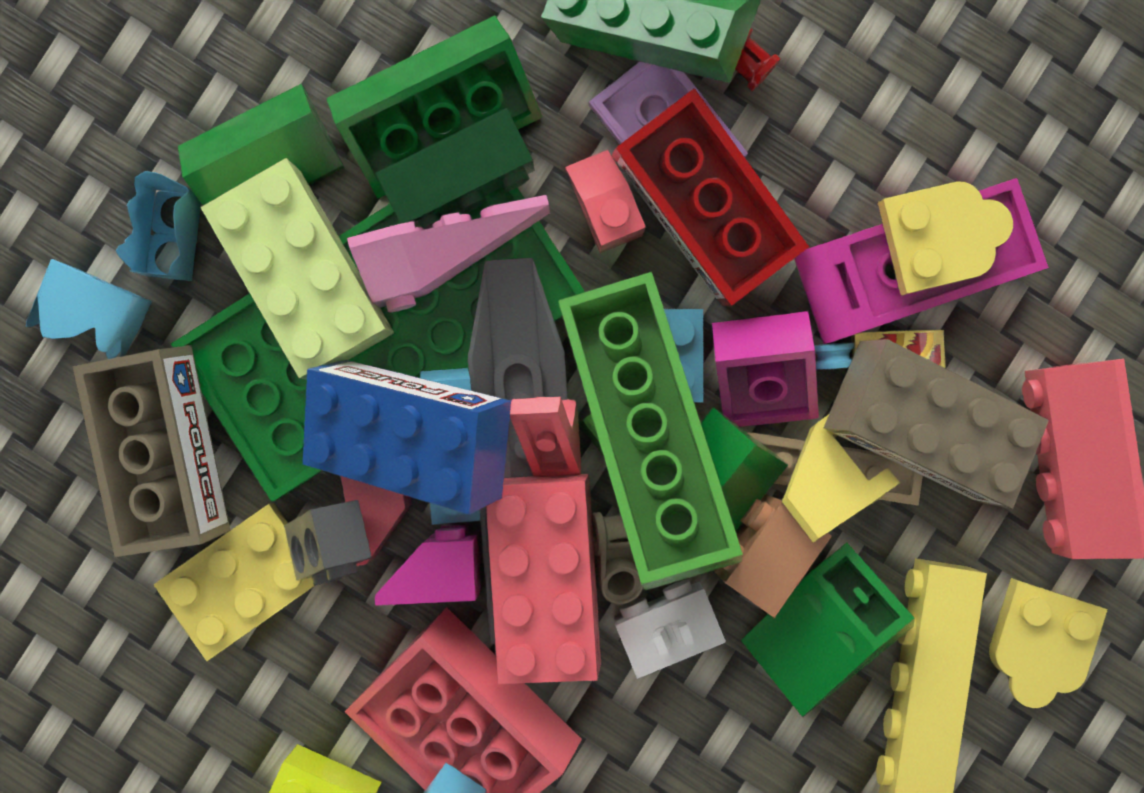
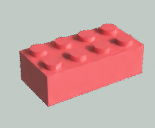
M589 474L504 478L502 498L486 506L498 684L597 681L601 667Z

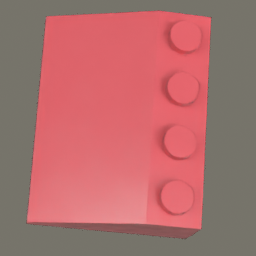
M447 607L345 711L424 790L427 789L445 763L485 788V793H540L563 775L582 740L525 683L498 684L496 655Z

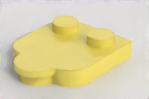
M952 182L885 198L878 202L900 295L983 275L994 263L995 247L1006 242L1013 229V218L1008 208L996 200H983L980 192L973 185L966 182Z
M1011 578L990 643L989 655L994 666L1009 676V689L1012 696L1026 707L1040 708L1049 704L1055 698L1057 692L1069 693L1077 690L1086 680L1108 609Z

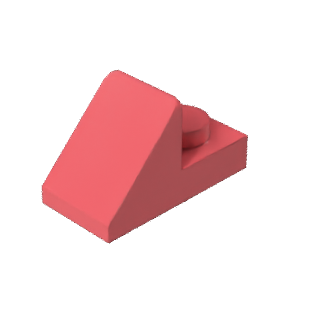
M561 397L512 399L510 419L533 476L580 475L581 453L576 401L562 400Z

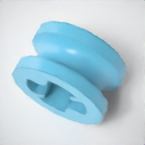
M854 342L814 345L815 353L817 354L816 369L849 367L852 361L850 351L854 349Z

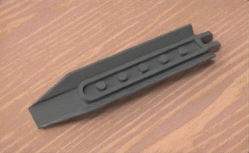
M533 258L485 261L468 353L471 391L511 400V402L512 399L561 397L562 400H568L564 349ZM510 419L504 478L534 477ZM485 506L480 509L490 644H495L487 512Z

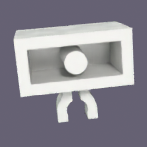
M682 580L663 589L665 596L648 603L645 597L638 598L619 608L621 614L614 616L615 626L637 679L726 642L706 592L699 582L690 584L689 580Z

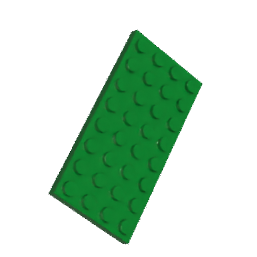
M501 187L485 195L487 201L478 208L466 213H461L457 209L449 214L459 212V215H471L472 220L481 218L480 212L487 207L525 198L518 188L504 192ZM391 204L383 207L339 236L357 269L358 267L349 248L347 238L400 224ZM537 221L429 294L414 298L415 306L396 312H388L387 306L381 307L380 309L394 334L349 359V361L420 378V371L468 368V353L485 261L533 258L554 322L563 317L558 301L584 293L585 291L540 221ZM250 293L171 343L173 348L192 346L202 394L271 502L279 500L323 471L303 465L307 379H301L297 376Z

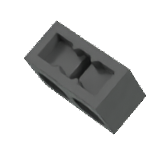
M358 500L311 509L284 525L296 581L312 577L314 586L336 581L344 576L357 573L356 564L372 558Z

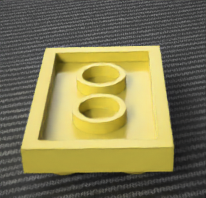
M274 502L260 509L154 584V587L206 661L219 654L314 587L312 577L296 581L284 525L288 524V522Z

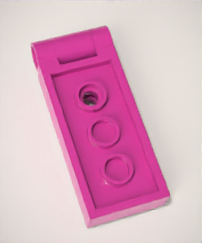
M1015 178L979 191L983 200H996L1005 205L1013 218V229L1010 237L1002 245L995 247L994 263L981 276L900 295L896 277L894 280L890 279L885 272L886 266L891 265L893 267L883 224L811 247L794 258L823 344L1049 268L1018 179Z

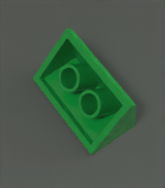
M302 84L178 146L182 177L203 206L285 158L301 171L308 185L345 168Z
M713 407L702 420L701 426L736 531L742 523L740 520L756 499L761 500L788 467V463Z

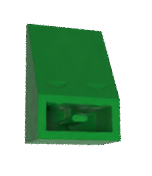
M846 542L813 569L796 586L775 618L767 614L741 642L799 714L804 717L912 629L915 618Z

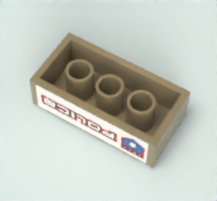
M888 339L859 342L823 428L975 501L1013 509L1049 420Z
M192 346L158 349L73 366L114 557L199 545L231 531Z

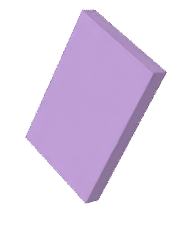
M639 62L589 101V107L616 141L621 144L695 88L743 156L746 157L748 154L684 72Z

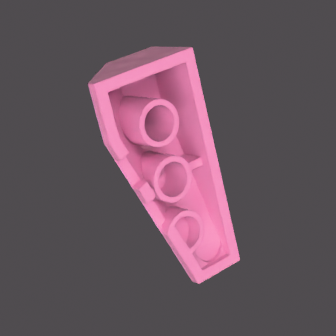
M547 195L487 207L480 212L481 218L472 220L471 215H459L458 212L443 215L441 220L433 224V228L423 229L422 227H415L413 221L349 237L347 240L372 303L380 308L387 306L388 312H396L415 306L414 298L429 294L550 213Z

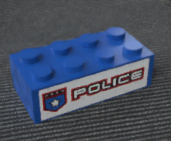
M349 360L307 369L303 465L470 515L502 498L511 400Z

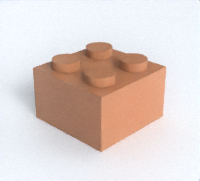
M765 494L761 501L756 499L740 520L744 523L737 533L743 553L742 562L716 569L714 572L727 585L775 618L832 535L827 533L813 543L783 504L782 500Z

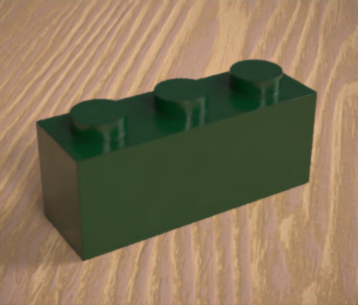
M505 108L375 174L400 224L414 221L415 227L429 229L433 228V224L441 220L443 215H447L457 209L461 213H466L478 208L487 201L485 195L501 187L504 192L522 186L530 179L528 174L535 171L533 159L508 109Z

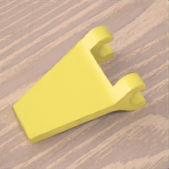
M829 414L809 429L782 500L783 504L813 543L867 506L878 501L888 491L900 484L889 468L868 480L835 439L838 435L823 428Z

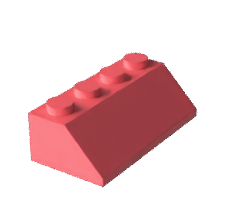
M1125 360L1086 362L1025 371L1026 381L1022 387L1024 402L1032 412L1049 420L1035 454L1038 457L1040 474L1036 478V488L1039 497L1044 501L1047 520L1043 523V534L1052 553L1070 559H1144V486Z

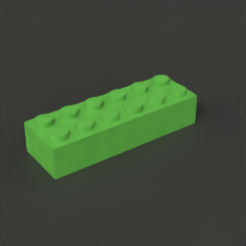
M652 272L559 300L562 316L643 588L645 590L742 562L743 553Z

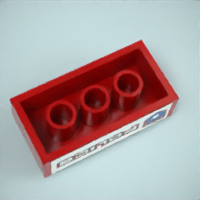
M695 88L618 145L611 155L722 306H732L809 248L806 241Z

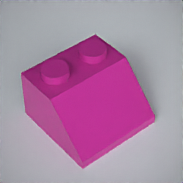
M808 311L712 323L715 362L723 415L739 427L819 418L815 348Z
M469 523L442 524L441 528L436 529L435 533L416 549L376 593L375 605L476 601L483 587L481 530L469 531Z

